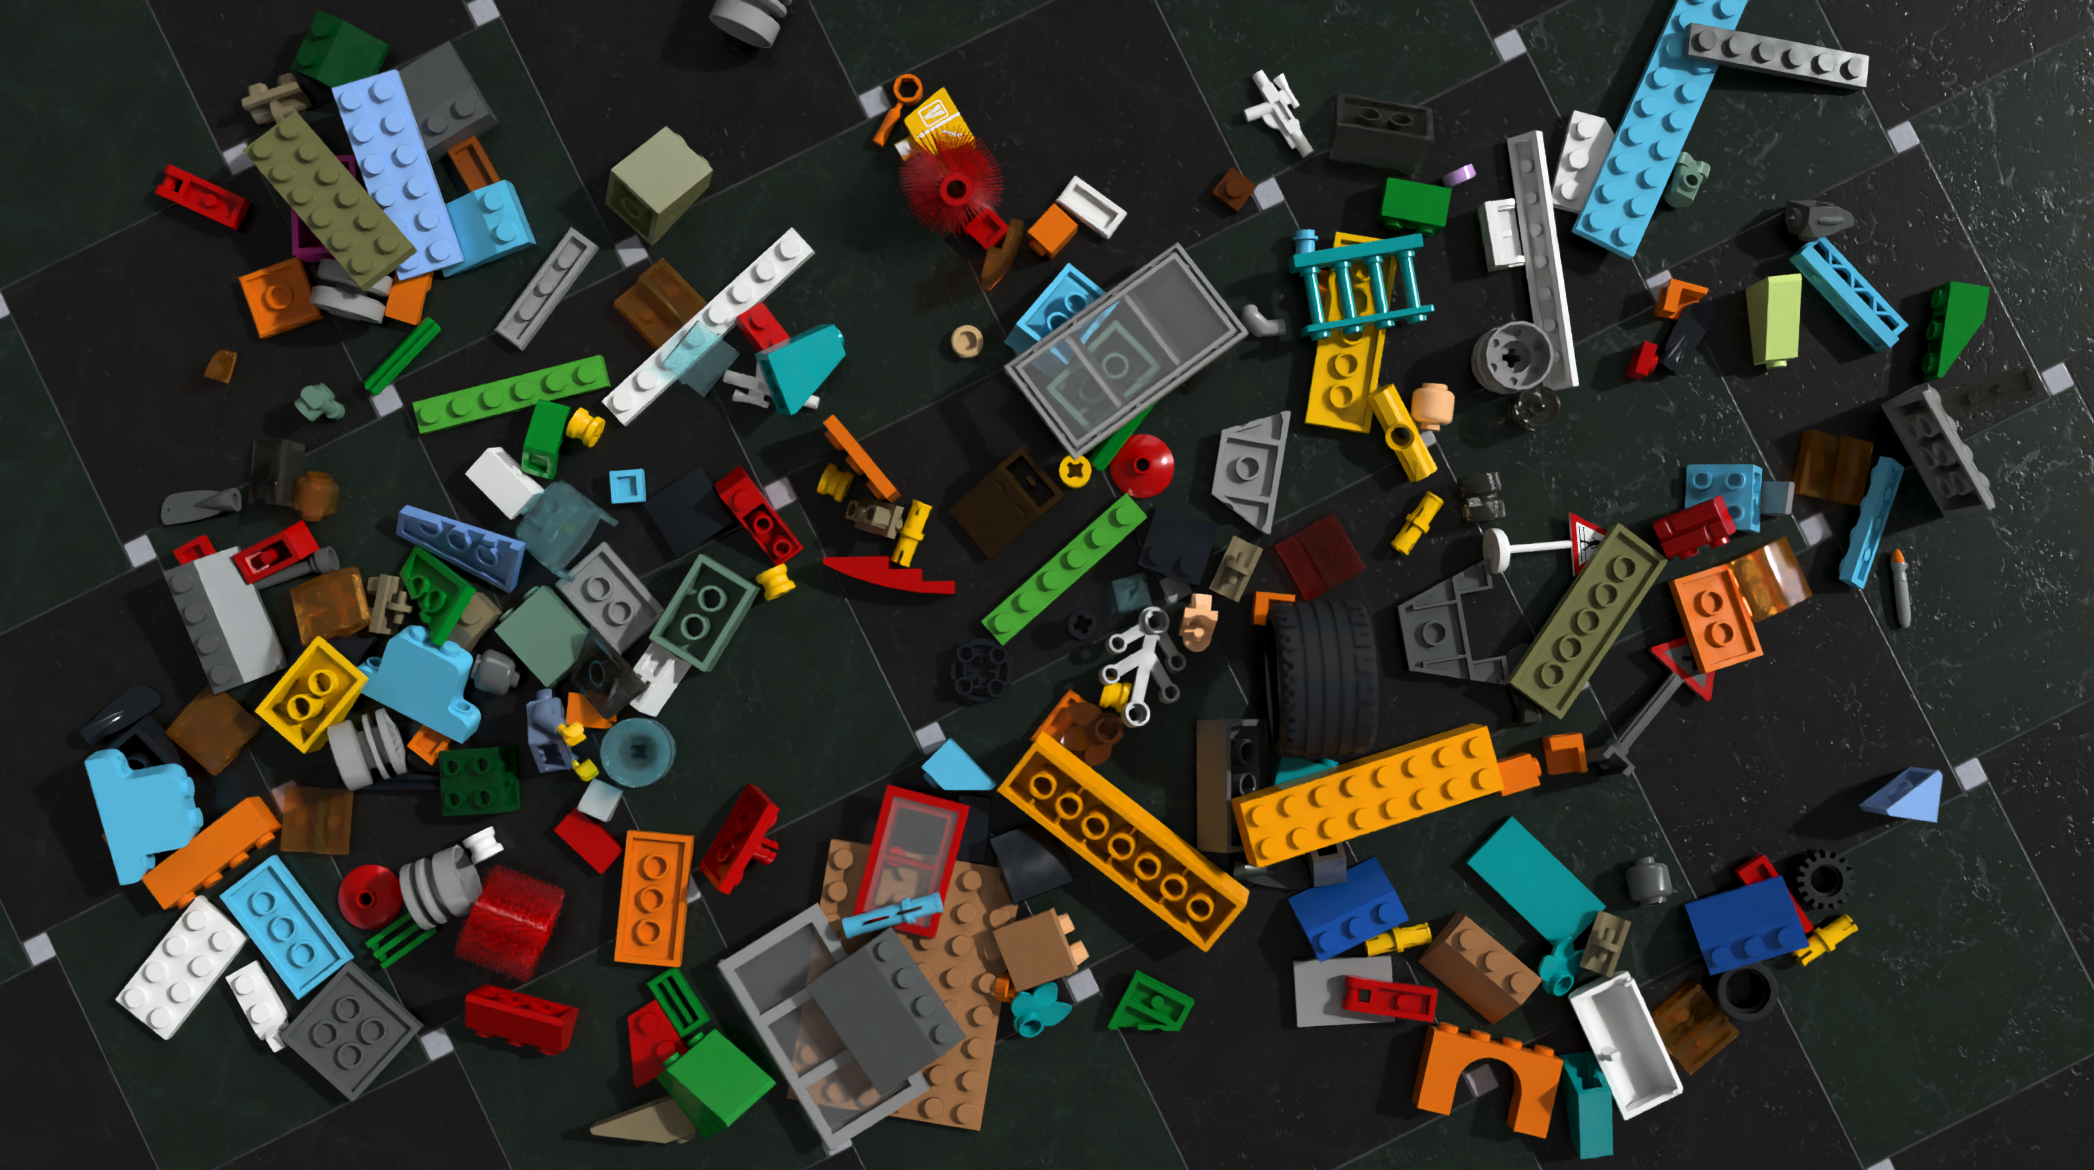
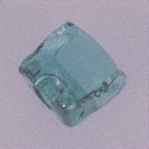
M561 479L559 483L553 482L545 489L516 527L515 534L517 536L516 540L525 542V548L535 559L560 578L572 583L575 576L564 567L589 540L600 518L613 526L617 525L618 520Z

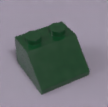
M318 10L290 68L310 82L332 91L331 88L377 75L390 46L348 22Z

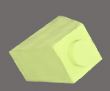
M1801 274L1767 277L1745 289L1754 365L1766 364V369L1782 368L1787 366L1786 361L1798 357Z

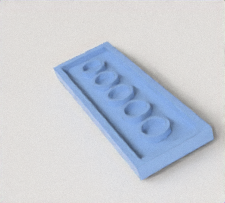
M394 69L331 88L369 195L418 251L396 268L399 280L403 281L465 262L399 71Z

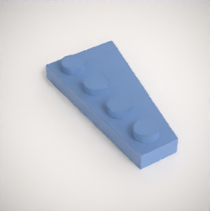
M406 505L399 512L396 535L508 593H511L516 587L525 550V542Z

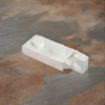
M256 960L225 977L256 1035L258 1034L261 1041L266 1039L274 1053L289 1046L279 1036L289 1026L287 1018L290 1016L261 962Z

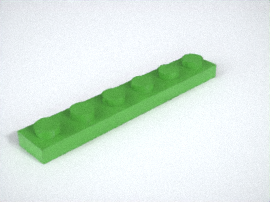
M597 355L413 402L419 432L422 435H427L536 407L538 399L556 402L611 388L604 358L602 355Z
M1127 493L1124 494L981 622L1003 646L1147 518L1146 514Z

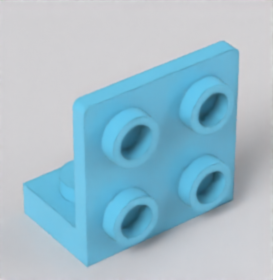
M1754 464L1688 465L1686 472L1685 508L1721 495L1736 530L1746 533H1760L1762 468Z

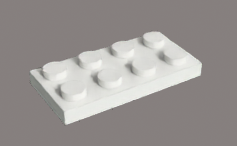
M203 895L197 896L115 1000L165 1040L170 1039L251 937L240 924Z

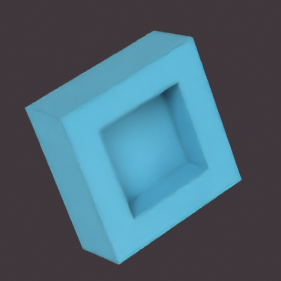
M643 469L609 471L612 504L646 502L645 473Z

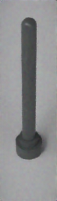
M331 546L316 550L309 560L278 570L256 581L255 585L259 591L314 571L317 574L322 572L326 575L339 570V560L334 549Z

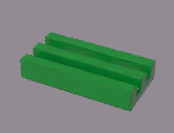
M408 912L368 940L366 945L368 948L371 947L373 949V955L376 959L379 958L382 962L380 965L383 969H386L439 932L440 928L438 926L430 928L397 953L388 957L387 951L421 928L415 923L384 946H380L379 942L413 918L410 912Z
M670 967L646 983L681 1039L710 1020L707 1012L678 967ZM669 976L673 977L699 1019L697 1021L669 979ZM662 982L687 1020L688 1027L685 1028L658 986V983Z

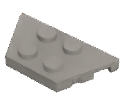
M1291 411L1280 412L1273 416L1224 429L1220 435L1211 495L1263 534L1267 535L1271 534Z

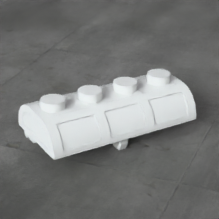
M1628 971L1614 972L1612 978L1604 975L1575 989L1568 995V999L1581 1024L1586 1039L1612 1090V1095L1623 1120L1626 1121L1683 1093V1086L1637 984L1634 978H1631Z

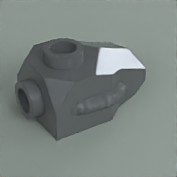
M1817 200L1787 201L1785 222L1788 226V231L1798 235V240L1816 242L1819 237H1827L1854 226L1855 219L1852 214L1839 206H1834V203L1819 202Z

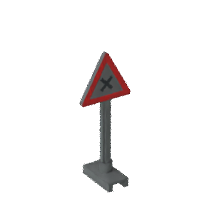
M1687 636L1649 648V653L1670 671V675L1617 740H1612L1608 746L1585 751L1587 763L1596 762L1604 769L1598 776L1602 781L1629 777L1636 768L1625 758L1629 753V747L1682 683L1703 701L1711 700L1715 671L1700 675Z

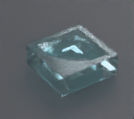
M1144 573L1112 581L1118 609L1121 614L1152 606Z

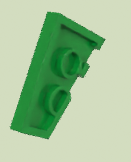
M415 546L399 574L411 599L417 601L421 609L419 615L422 622L428 624L431 630L429 636L432 642L443 646L477 589L427 550Z

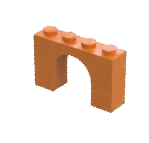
M1439 1022L1438 1027L1428 1025L1411 1100L1417 1108L1450 1115L1456 1084L1464 1068L1478 1059L1496 1058L1508 1064L1514 1078V1091L1506 1124L1513 1131L1546 1138L1563 1065V1060L1554 1054V1049L1535 1044L1534 1049L1522 1047L1523 1042L1508 1037H1503L1502 1042L1492 1040L1489 1033L1471 1029V1033L1467 1034L1459 1032L1458 1026L1445 1022Z

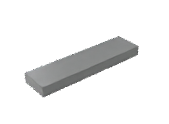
M571 227L496 327L495 331L519 349L524 350L598 251L599 247Z

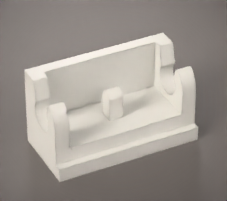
M1514 198L1487 201L1478 208L1488 272L1525 265V257L1522 256L1514 210Z
M502 447L488 448L465 473L510 520L515 519L519 514L524 515L546 493L528 473L521 472V466Z
M652 641L616 694L639 712L656 717L692 664Z

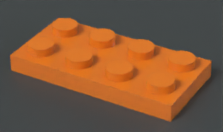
M641 830L627 831L614 961L680 967L682 965L694 846L693 835Z

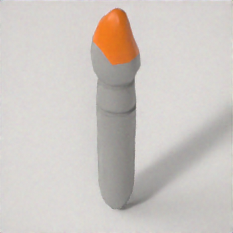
M1895 549L1891 555L1890 566L1894 572L1893 581L1897 617L1900 625L1906 629L1911 622L1909 591L1905 572L1907 566L1901 551Z

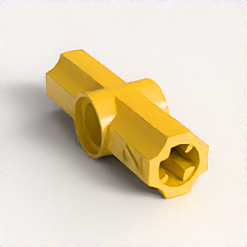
M1394 384L1385 385L1369 394L1367 399L1386 434V443L1395 451L1410 481H1420L1437 470V466L1418 432V423L1410 417ZM1398 427L1405 428L1409 432L1410 437L1400 438L1395 434L1394 429Z

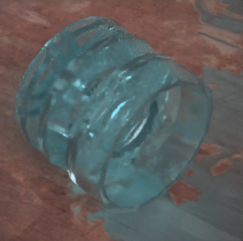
M637 717L620 721L610 728L602 741L600 756L603 768L611 779L623 786L637 788L655 783L667 775L674 764L676 746L674 737L666 726L655 719ZM635 744L637 746L645 744L648 747L645 750L647 758H635L634 755L637 752L634 748Z

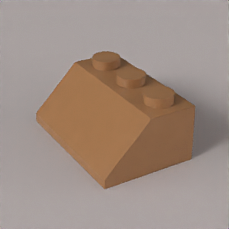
M1457 911L1417 960L1493 1025L1520 1007L1542 981L1538 975L1459 911Z

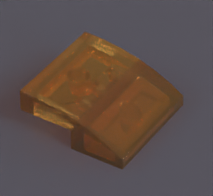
M1011 218L1003 249L989 246L981 275L983 290L990 291L1004 277L1014 262L1025 236L1024 221Z
M663 257L638 277V282L614 301V307L656 350L707 305Z
M1812 429L1804 430L1794 477V494L1860 507L1864 497L1874 443L1848 436L1838 437Z
M1786 536L1727 563L1753 623L1769 618L1813 595Z
M355 566L318 576L290 589L302 646L308 647L317 636H321L325 641L336 634L346 638L372 623L359 568Z
M209 684L183 710L165 734L213 776H216L239 754L238 749L262 725L224 691L214 695Z
M286 785L280 851L349 855L354 791L351 792L332 787Z
M1694 979L1650 1014L1665 1048L1690 1076L1740 1035L1725 1013L1714 1004L1702 986Z

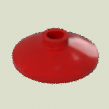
M1147 434L1130 436L1110 462L1111 477L1115 485L1123 493H1127L1131 497L1150 498L1156 496L1168 486L1173 477L1174 459L1172 453L1163 441ZM1141 459L1146 460L1149 468L1146 471H1140L1136 466L1137 461Z
M374 864L360 866L352 870L343 879L338 892V904L343 916L352 925L365 930H375L390 924L399 915L404 902L398 877L388 868ZM364 893L371 895L372 900L370 904L363 902L362 896Z

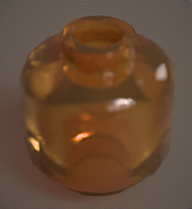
M308 471L305 476H300L295 482L292 506L301 513L303 519L321 521L322 517L331 516L335 512L340 488L333 481V476L323 472Z

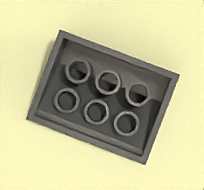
M450 41L399 70L431 164L448 155L446 151L474 135L478 137L499 124Z
M892 927L884 928L805 985L880 1096L944 1055L967 1037Z

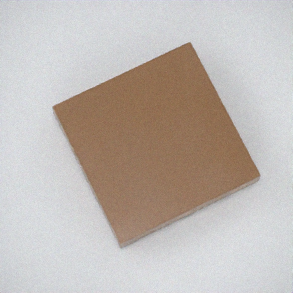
M1054 907L992 931L1017 992L1078 970Z

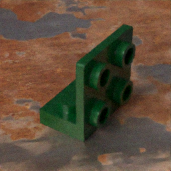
M517 745L444 750L439 752L443 816L494 814L521 810Z

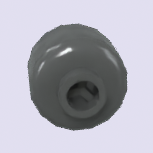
M488 649L483 655L477 654L469 679L474 680L476 689L502 696L507 693L509 687L516 688L521 670L515 668L516 658L514 656Z
M1654 857L1634 860L1635 866L1629 868L1625 873L1631 900L1640 902V907L1667 903L1666 898L1673 892L1667 865L1655 863Z

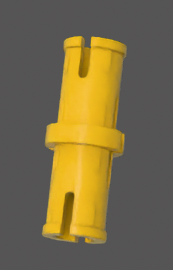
M1427 491L1414 512L1406 516V523L1390 545L1398 552L1408 556L1422 533L1426 534L1430 529L1428 525L1440 507L1443 506V500Z
M913 499L904 527L902 526L898 531L901 534L894 553L890 558L891 561L910 567L919 540L922 541L924 537L922 530L932 506Z
M1843 913L1823 929L1818 927L1813 931V935L1807 939L1810 947L1793 951L1791 954L1793 956L1797 955L1798 957L1795 960L1802 967H1805L1825 951L1830 953L1836 949L1835 945L1853 932L1858 931L1856 924L1851 925L1850 923L1853 920L1846 913Z
M1425 922L1400 929L1398 926L1393 927L1391 931L1381 933L1363 943L1367 956L1371 957L1392 951L1401 953L1404 952L1405 948L1432 943V936L1428 923Z

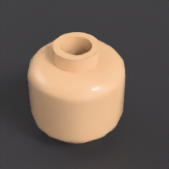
M1422 383V388L1416 389L1412 394L1410 417L1417 423H1420L1421 430L1439 431L1440 426L1448 425L1452 422L1455 396L1452 392L1448 391L1447 385Z

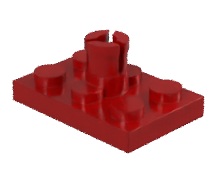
M750 783L747 784L699 865V868L717 890L727 895L742 880L743 870L751 858L767 866L777 855L773 851L778 850V842L768 839L764 835L775 824L777 813L780 809L758 787Z

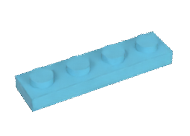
M1880 456L1878 464L1872 469L1870 475L1871 485L1867 496L1861 501V514L1857 526L1850 533V546L1847 555L1840 562L1839 579L1854 588L1864 589L1904 471V467L1893 458Z

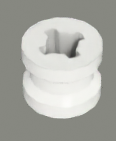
M493 826L462 841L464 846L469 848L472 853L471 860L473 864H477L504 850L502 844L497 843L494 838L495 830Z

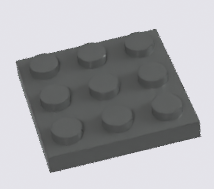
M349 961L279 1037L349 1100L354 1102L424 1025L354 962Z

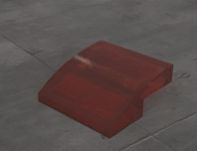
M1335 512L1275 546L1307 602L1366 569Z

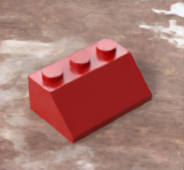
M486 983L468 993L465 999L466 1027L475 1029L476 1035L486 1038H493L495 1035L507 1038V1043L515 1046L534 1045L538 1047L539 1052L548 1055H557L558 1052L562 1053L569 1047L579 1011L575 1007Z

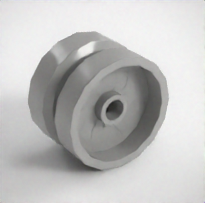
M321 258L317 276L320 280L336 287L314 286L309 304L344 318L381 324L386 307L381 302L367 297V295L375 297L389 296L393 279L385 276L364 292L337 260Z

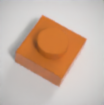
M423 724L407 747L430 765L436 766L439 763V752L449 750L455 740Z

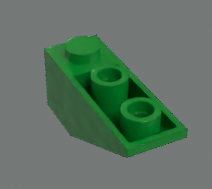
M1950 281L1938 286L1931 298V307L1934 309L1933 317L1926 332L1927 340H1929L1928 352L1922 361V371L1925 372L1924 382L1942 378L1983 323L1986 317L1990 287Z

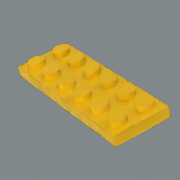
M1336 232L1332 248L1384 239ZM1395 256L1383 258V263H1380L1388 309L1390 308L1397 264ZM1363 262L1351 263L1349 275L1357 317L1376 314L1368 267L1364 266ZM1329 267L1328 292L1323 308L1325 322L1344 319L1336 272H1333L1331 267ZM1375 325L1362 327L1363 332L1357 334L1343 335L1342 330L1330 332V338L1317 340L1304 424L1364 434L1370 433L1373 409L1367 396L1377 389L1386 329L1375 330Z

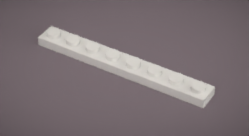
M1534 130L1508 138L1507 142L1533 321L1535 325L1547 334L1553 347L1554 359L1550 372L1542 381L1544 392H1553L1577 387L1579 382L1542 131Z
M791 227L605 397L602 402L624 426H627L736 326L734 322L737 316L761 303L814 255L813 249Z

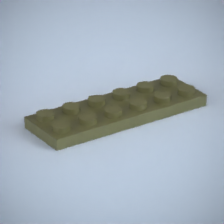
M296 110L243 149V152L364 292L418 252Z
M1619 522L1613 523L1506 680V683L1554 718L1562 720L1669 560Z

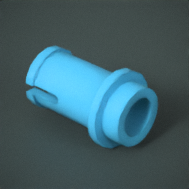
M1304 229L1295 231V237L1292 238V241L1296 242V254L1315 251V241H1318V236H1315V230Z

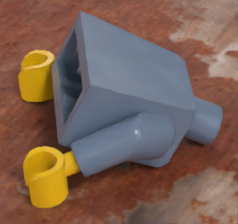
M553 689L537 691L536 701L527 703L529 747L540 773L573 769L582 781H590L599 774L597 767L589 758L579 764V757L571 752V746H575L586 739V736L582 733L584 731L583 726L578 721L569 726L566 725V713L561 699L556 697V692Z

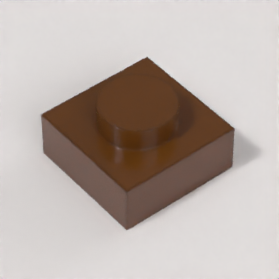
M1231 167L1211 195L1237 214L1255 191L1257 185Z

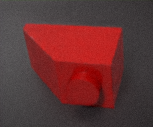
M302 520L238 552L232 557L248 584H251L305 558L318 550L319 546Z

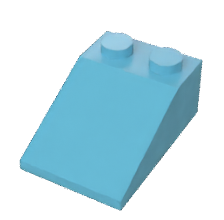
M502 180L472 191L445 204L465 262L442 268L445 278L537 245L513 183Z
M1068 263L1017 322L1005 343L1018 354L1023 353L1106 292ZM1118 302L1075 332L1084 346L1115 309ZM1063 341L1032 363V365L1054 381L1071 364L1076 356L1065 341Z

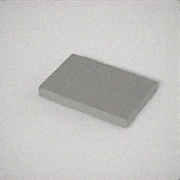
M602 542L555 584L618 657H622L657 625L665 612L661 604L606 542Z
M1389 954L1371 957H1335L1321 963L1317 959L1292 960L1297 1027L1395 1022V1017L1341 1008L1342 997H1346L1347 986L1344 985L1345 975L1393 981L1392 962ZM1360 989L1359 1000L1368 1001L1369 990Z

